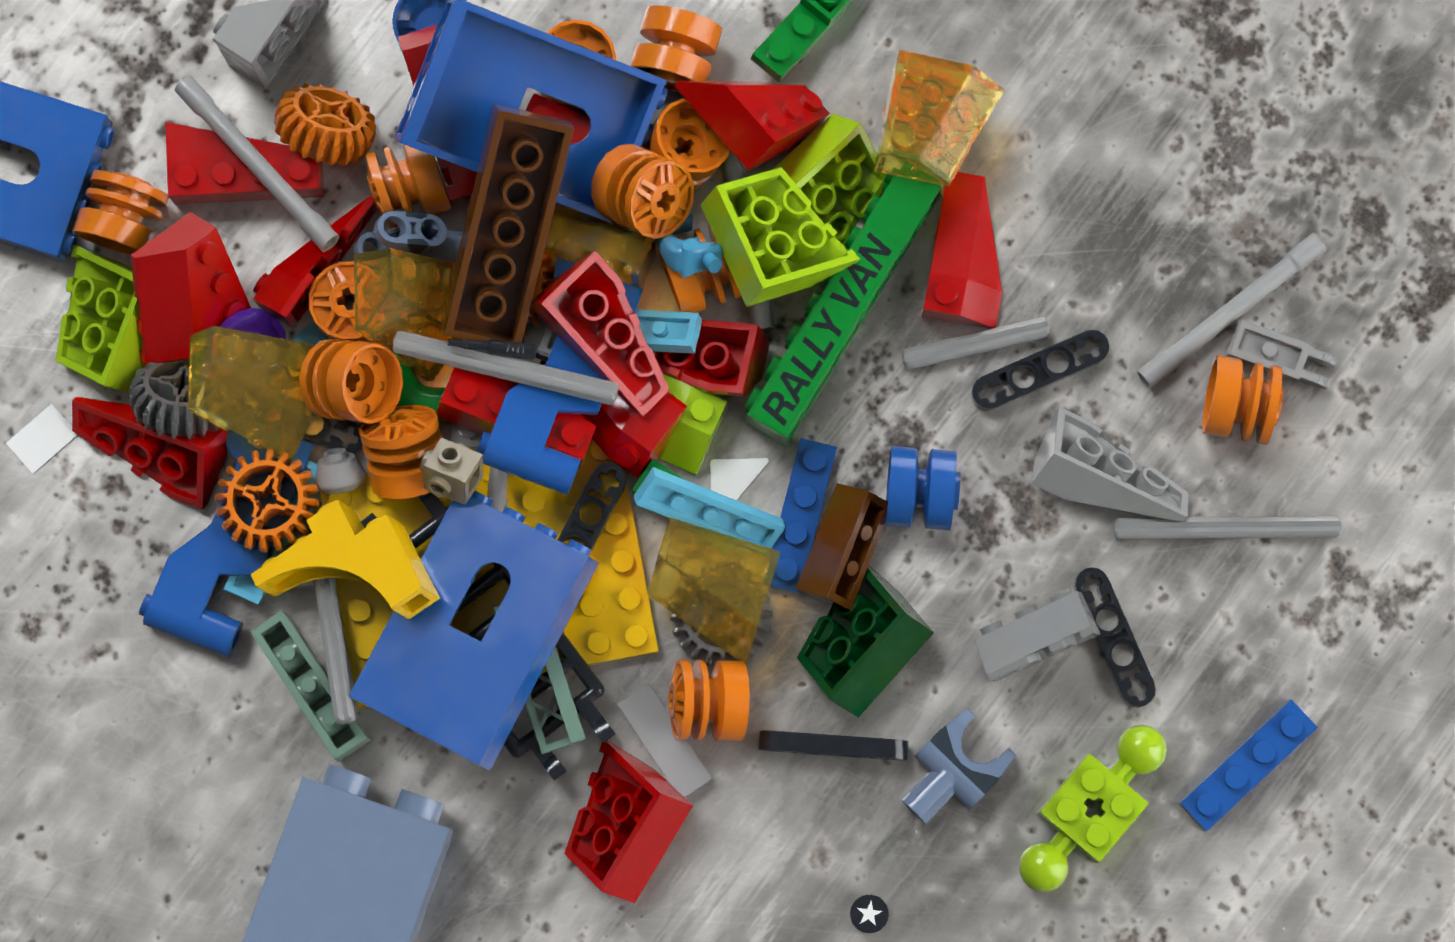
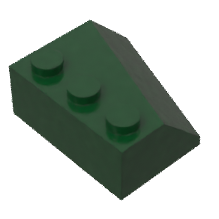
M868 565L852 609L849 610L832 605L827 616L819 617L797 659L831 701L859 718L934 632L903 595Z

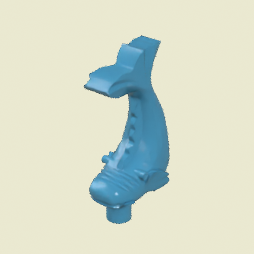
M693 213L688 215L679 229L666 237L658 238V248L663 260L671 270L681 273L682 278L693 275L698 271L709 270L711 273H717L722 268L723 252L719 243L699 242V237L681 240L674 236L693 229Z

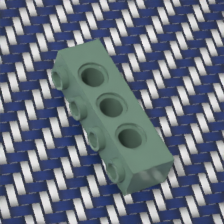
M282 610L251 631L262 651L336 761H342L372 741L357 717L354 722L340 725L335 722L328 674L286 612Z

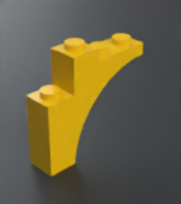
M338 499L323 505L315 515L306 520L312 533L298 538L290 548L277 557L266 560L261 568L250 574L256 587L274 598L293 587L313 580L346 578L365 582L381 593L392 610L407 619H411L440 599L404 525L385 514L370 521L364 529L355 510Z

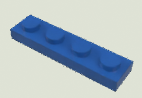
M800 438L780 516L783 519L785 529L773 545L763 586L800 595L801 591L797 590L796 586L813 545L837 450L836 446Z
M1292 699L1289 700L1179 803L1180 806L1205 832L1208 831L1318 727Z

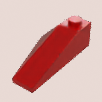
M947 170L921 317L993 329L997 325L1002 287L985 176Z
M371 196L367 197L330 225L339 235V240L332 248L322 252L310 240L274 267L269 275L264 273L253 288V292L256 293L253 297L255 303L295 330L309 310V292L314 279L325 268L343 261L378 210L374 198Z
M592 251L551 282L532 301L531 308L603 380L617 383L618 395L640 416H644L670 389L652 349L648 347L639 327L641 323L636 312L633 313L624 293L626 289L622 280L596 251Z
M702 320L695 354L653 351L662 373L707 393L745 396L763 377L770 343L758 324Z
M541 360L540 364L545 365L546 362ZM667 392L644 416H640L617 394L615 403L613 405L602 403L597 415H580L596 426L592 439L606 456L638 478L653 459L657 460L688 406Z
M75 397L72 400L73 432L108 456L117 454L133 465L130 471L139 477L146 474L161 484L159 490L170 498L202 510L207 506L227 457L225 442L228 433L227 425L219 424L217 431L207 430L205 437L192 434L190 440L185 435H178L173 439L171 434L166 433L158 436L156 429L146 430L144 423L136 422V416L134 413H131L130 404Z

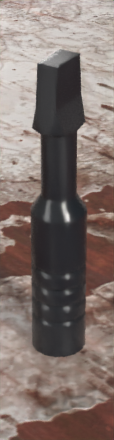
M448 339L447 341L448 346L486 351L490 355L534 359L535 344L494 339L487 342L468 339Z

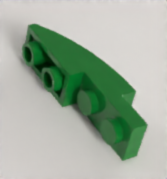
M800 0V3L753 52L751 60L780 83L798 62L801 63L854 0Z

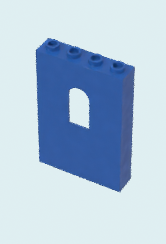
M447 0L394 139L401 144L477 172L493 104L519 109L527 87L582 108L590 119V130L587 136L578 143L570 144L556 202L611 223L612 221L604 218L595 209L591 197L592 178L596 167L608 152L619 145L634 144L641 147V145L647 144L653 130V124L650 122L655 109L659 110L662 107L667 95V88H664L667 80L465 0Z
M0 81V140L33 151L40 162L38 175L27 184H14L0 179V243L64 263L67 254L71 255L72 245H76L78 236L72 231L79 210L83 207L89 208L90 198H87L85 193L91 186L90 178L94 170H102V163L99 160L103 149H109L114 137L115 129L111 127L112 121L106 114Z
M474 491L466 505L452 500L421 559L440 599L411 619H407L393 611L349 697L464 758L491 770L599 563L588 556L591 552V549L572 539L566 545L556 540L559 534L556 531L540 523L534 529L523 523L526 518L524 515L506 506L503 512H500L491 507L492 499ZM498 563L508 570L511 583L480 642L450 626V623L478 571L487 564Z

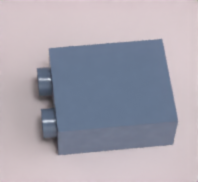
M330 763L327 766L322 783L302 777L243 942H415L455 832L453 829L438 824L445 804L401 789L394 809L365 799L372 778Z

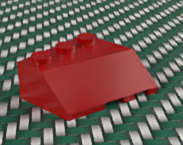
M677 81L674 85L748 170L800 144L830 114L822 105L820 97L810 91L806 85L760 81Z
M191 212L131 255L134 297L139 299L140 308L137 330L142 335L143 349L139 350L140 362L144 365H148L149 362L162 363L196 357L213 344L217 330L227 318L238 311L251 308L217 228Z
M606 741L601 743L599 752L604 753L598 773L592 772L587 784L593 787L586 807L578 811L564 854L601 892L635 903L693 805L654 768L612 742Z

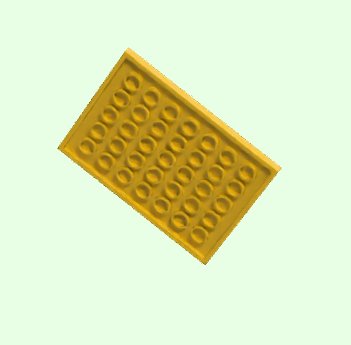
M591 439L568 495L509 474L506 494L507 507L524 515L526 518L523 523L534 529L540 523L559 533L556 537L557 540L594 470L603 463H617L606 456L594 440ZM483 464V478L475 491L487 496L490 466ZM611 471L608 475L601 474L599 479L603 482L602 489L599 494L591 490L588 496L597 497L608 506L612 499L605 498V494L610 486L618 487L619 482L615 479L616 473ZM366 475L360 487L348 492L325 494L320 491L322 506L338 499L355 510L360 522L371 513L377 518L387 514L404 525L408 535L433 517L418 496L408 499H387L374 494L369 475ZM626 478L625 490L589 556L599 564L563 631L588 666L659 653ZM438 497L445 507L452 502V499L447 497ZM587 504L581 509L580 518L585 524L594 525L601 520L602 510L598 505ZM433 536L416 548L420 559H422ZM576 537L569 538L564 542V544L568 545V543L572 539L584 545V543ZM493 563L483 566L476 574L473 582L493 568ZM336 578L353 684L355 685L394 610L390 608L386 599L372 585L354 579ZM503 578L458 612L450 626L468 634L494 615V607L501 605L510 587ZM557 650L559 659H563L562 655ZM546 666L544 667L541 674L547 671ZM357 701V706L359 709L368 707L365 704Z

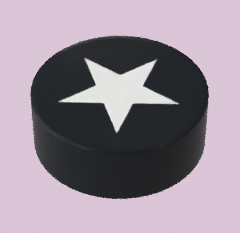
M863 895L856 899L851 906V922L861 932H878L888 921V907L878 896Z

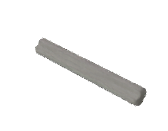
M1041 317L905 348L902 352L903 362L906 369L910 370L1041 340L1049 337L1050 328L1047 319Z

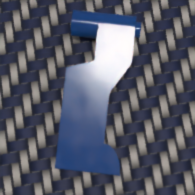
M558 257L554 268V280L576 263ZM622 281L626 289L624 293L633 313H635L643 289ZM558 336L556 337L545 366L602 379ZM519 383L507 392L492 433L483 432L476 452L483 454L484 465L568 495L581 459L546 447V441L557 413L597 415L602 403Z
M232 412L227 417L228 433L225 442L230 454L236 460L243 456L248 464L254 462L252 451L255 450L258 451L261 460H266L267 450L273 449L275 461L278 462L280 455L286 452L290 456L288 466L293 461L299 459L303 466L298 474L304 472L307 461L314 449V444ZM237 461L234 469L238 472L242 467ZM272 473L258 474L249 479L244 486H260L266 481L268 475H272ZM284 476L281 482L283 487L280 495L291 503L297 487L289 478ZM273 491L267 498L260 497L259 499L255 497L263 506L261 511L265 509L267 504L274 505L276 503L279 505L272 497ZM238 496L237 512L239 518L245 524L251 526L254 506ZM219 503L218 508L225 506L227 504ZM215 513L211 524L167 558L153 594H146L143 599L139 615L144 616L143 625L229 658L240 638L243 622L210 610L206 606L219 575L251 576L250 574L261 568L262 564L268 559L273 547V541L269 542L267 553L260 551L259 540L256 541L255 546L251 550H248L245 547L247 536L237 543L234 542L231 537L236 528L231 531H224L221 526L229 517L219 518ZM277 515L272 517L267 526H263L262 530L281 526L285 516Z

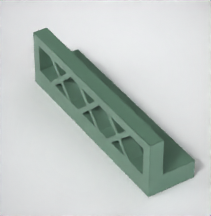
M500 606L494 607L495 613ZM556 647L545 665L549 678L540 675L538 678L553 687L555 694L548 708L533 702L531 694L525 703L542 754L586 740ZM556 700H557V703H558V706H559L561 715H559V714H557V713L551 711L552 708H553V706H554V704H555V702H556ZM535 708L545 712L541 722H539ZM549 715L564 722L569 737L549 744L546 743L542 728Z

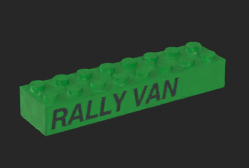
M907 156L901 166L897 163L892 165L883 181L885 184L882 190L885 192L881 197L876 194L873 196L864 211L865 216L862 220L865 222L862 229L855 226L844 244L847 251L852 249L860 260L825 279L823 285L826 287L822 294L818 291L814 292L804 309L806 311L804 314L806 320L803 325L795 323L785 339L786 344L784 348L787 351L781 358L776 355L765 372L766 377L764 380L767 383L763 390L756 387L745 404L747 425L784 448L789 444L942 194L945 179Z

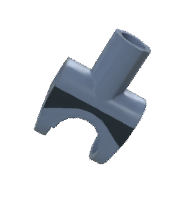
M390 211L378 218L373 232L365 233L357 239L354 244V254L359 263L370 266L372 269L389 272L415 270L422 262L455 265L463 232L447 230L444 222L432 214ZM385 221H391L397 224L398 227L393 230L384 231L383 225ZM363 242H370L377 248L378 258L373 259L365 254Z
M969 708L940 729L914 756L929 772L901 801L924 824H927L953 796L970 810L996 784L1016 756L1008 748L999 758L996 757L986 763L973 762L966 757L962 751L961 739L966 730L965 726L975 716Z

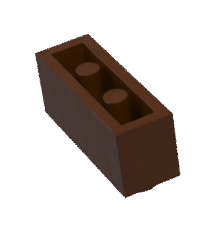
M837 483L796 589L818 601L851 610L886 522L888 501L867 490Z

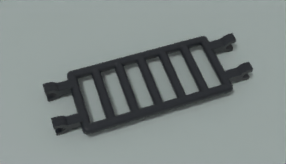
M431 492L418 496L433 517L409 535L415 549L434 536L450 506L445 507L440 499ZM371 513L361 521V524L366 528V525L377 517ZM493 563V568L471 584L456 614L503 578L510 586L511 577L506 567ZM495 614L467 635L481 642ZM563 632L555 647L563 657L560 662L564 674L567 675L573 670L586 687L584 691L573 698L577 713L583 715L601 741L605 743L616 733L593 704L604 694L605 688ZM545 671L543 674H541V675H543V676L549 678V675H548V672H547V671ZM538 679L531 692L532 700L552 685ZM560 709L555 713L561 715ZM549 716L542 728L545 739L562 727L564 722ZM534 728L520 739L511 730L504 746L513 757L520 758L532 750L553 780L567 772L552 751L545 754L541 753Z

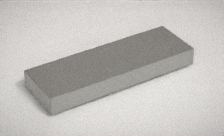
M649 683L617 704L668 782L680 794L687 797L712 780V777L687 740H675L672 734L669 712Z

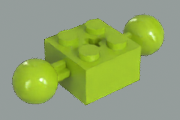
M1136 725L1127 729L1118 741L1117 754L1119 759L1110 770L1090 753L1085 755L1036 813L1058 832L1049 843L1034 844L1022 854L1019 862V873L1023 882L1029 888L1038 892H1049L1061 886L1068 874L1067 857L1075 847L1094 863H1100L1149 803L1129 787L1128 784L1136 774L1151 773L1164 762L1167 748L1166 742L1159 731L1147 725ZM1086 799L1090 802L1099 801L1100 816H1086L1085 813L1088 809L1084 804Z

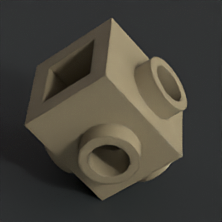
M441 438L434 450L429 449L422 459L420 470L424 472V488L438 497H447L466 505L483 478V454L471 450L462 443H454Z

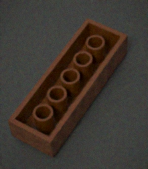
M493 104L440 325L444 336L485 342L491 339L522 342L574 127L569 121Z

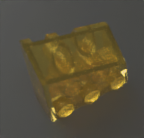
M899 50L892 71L874 171L949 187L1005 89L974 65Z
M560 205L559 209H554L544 253H548L554 263H556L558 257L577 263L592 251H596L623 282L643 289L656 255V245L653 238L618 228L614 224L596 218L592 220L582 217L581 213L577 210Z
M392 248L354 254L355 330L372 343L387 346L392 352H394L393 340L397 331H405L446 342L448 339L462 340L444 336L440 327L455 263ZM395 353L399 356L400 363L406 367H415L420 371L419 376L426 381H433L444 366V364Z
M211 326L191 335L188 410L225 431L232 430L248 439L247 443L258 449H273L274 454L277 455L276 459H279L283 452L288 453L290 464L312 419V411L306 407L300 393L299 376L302 362L309 350L314 347V344L219 326Z
M669 518L647 595L702 633L717 646H720L734 656L738 661H744L746 665L781 552Z

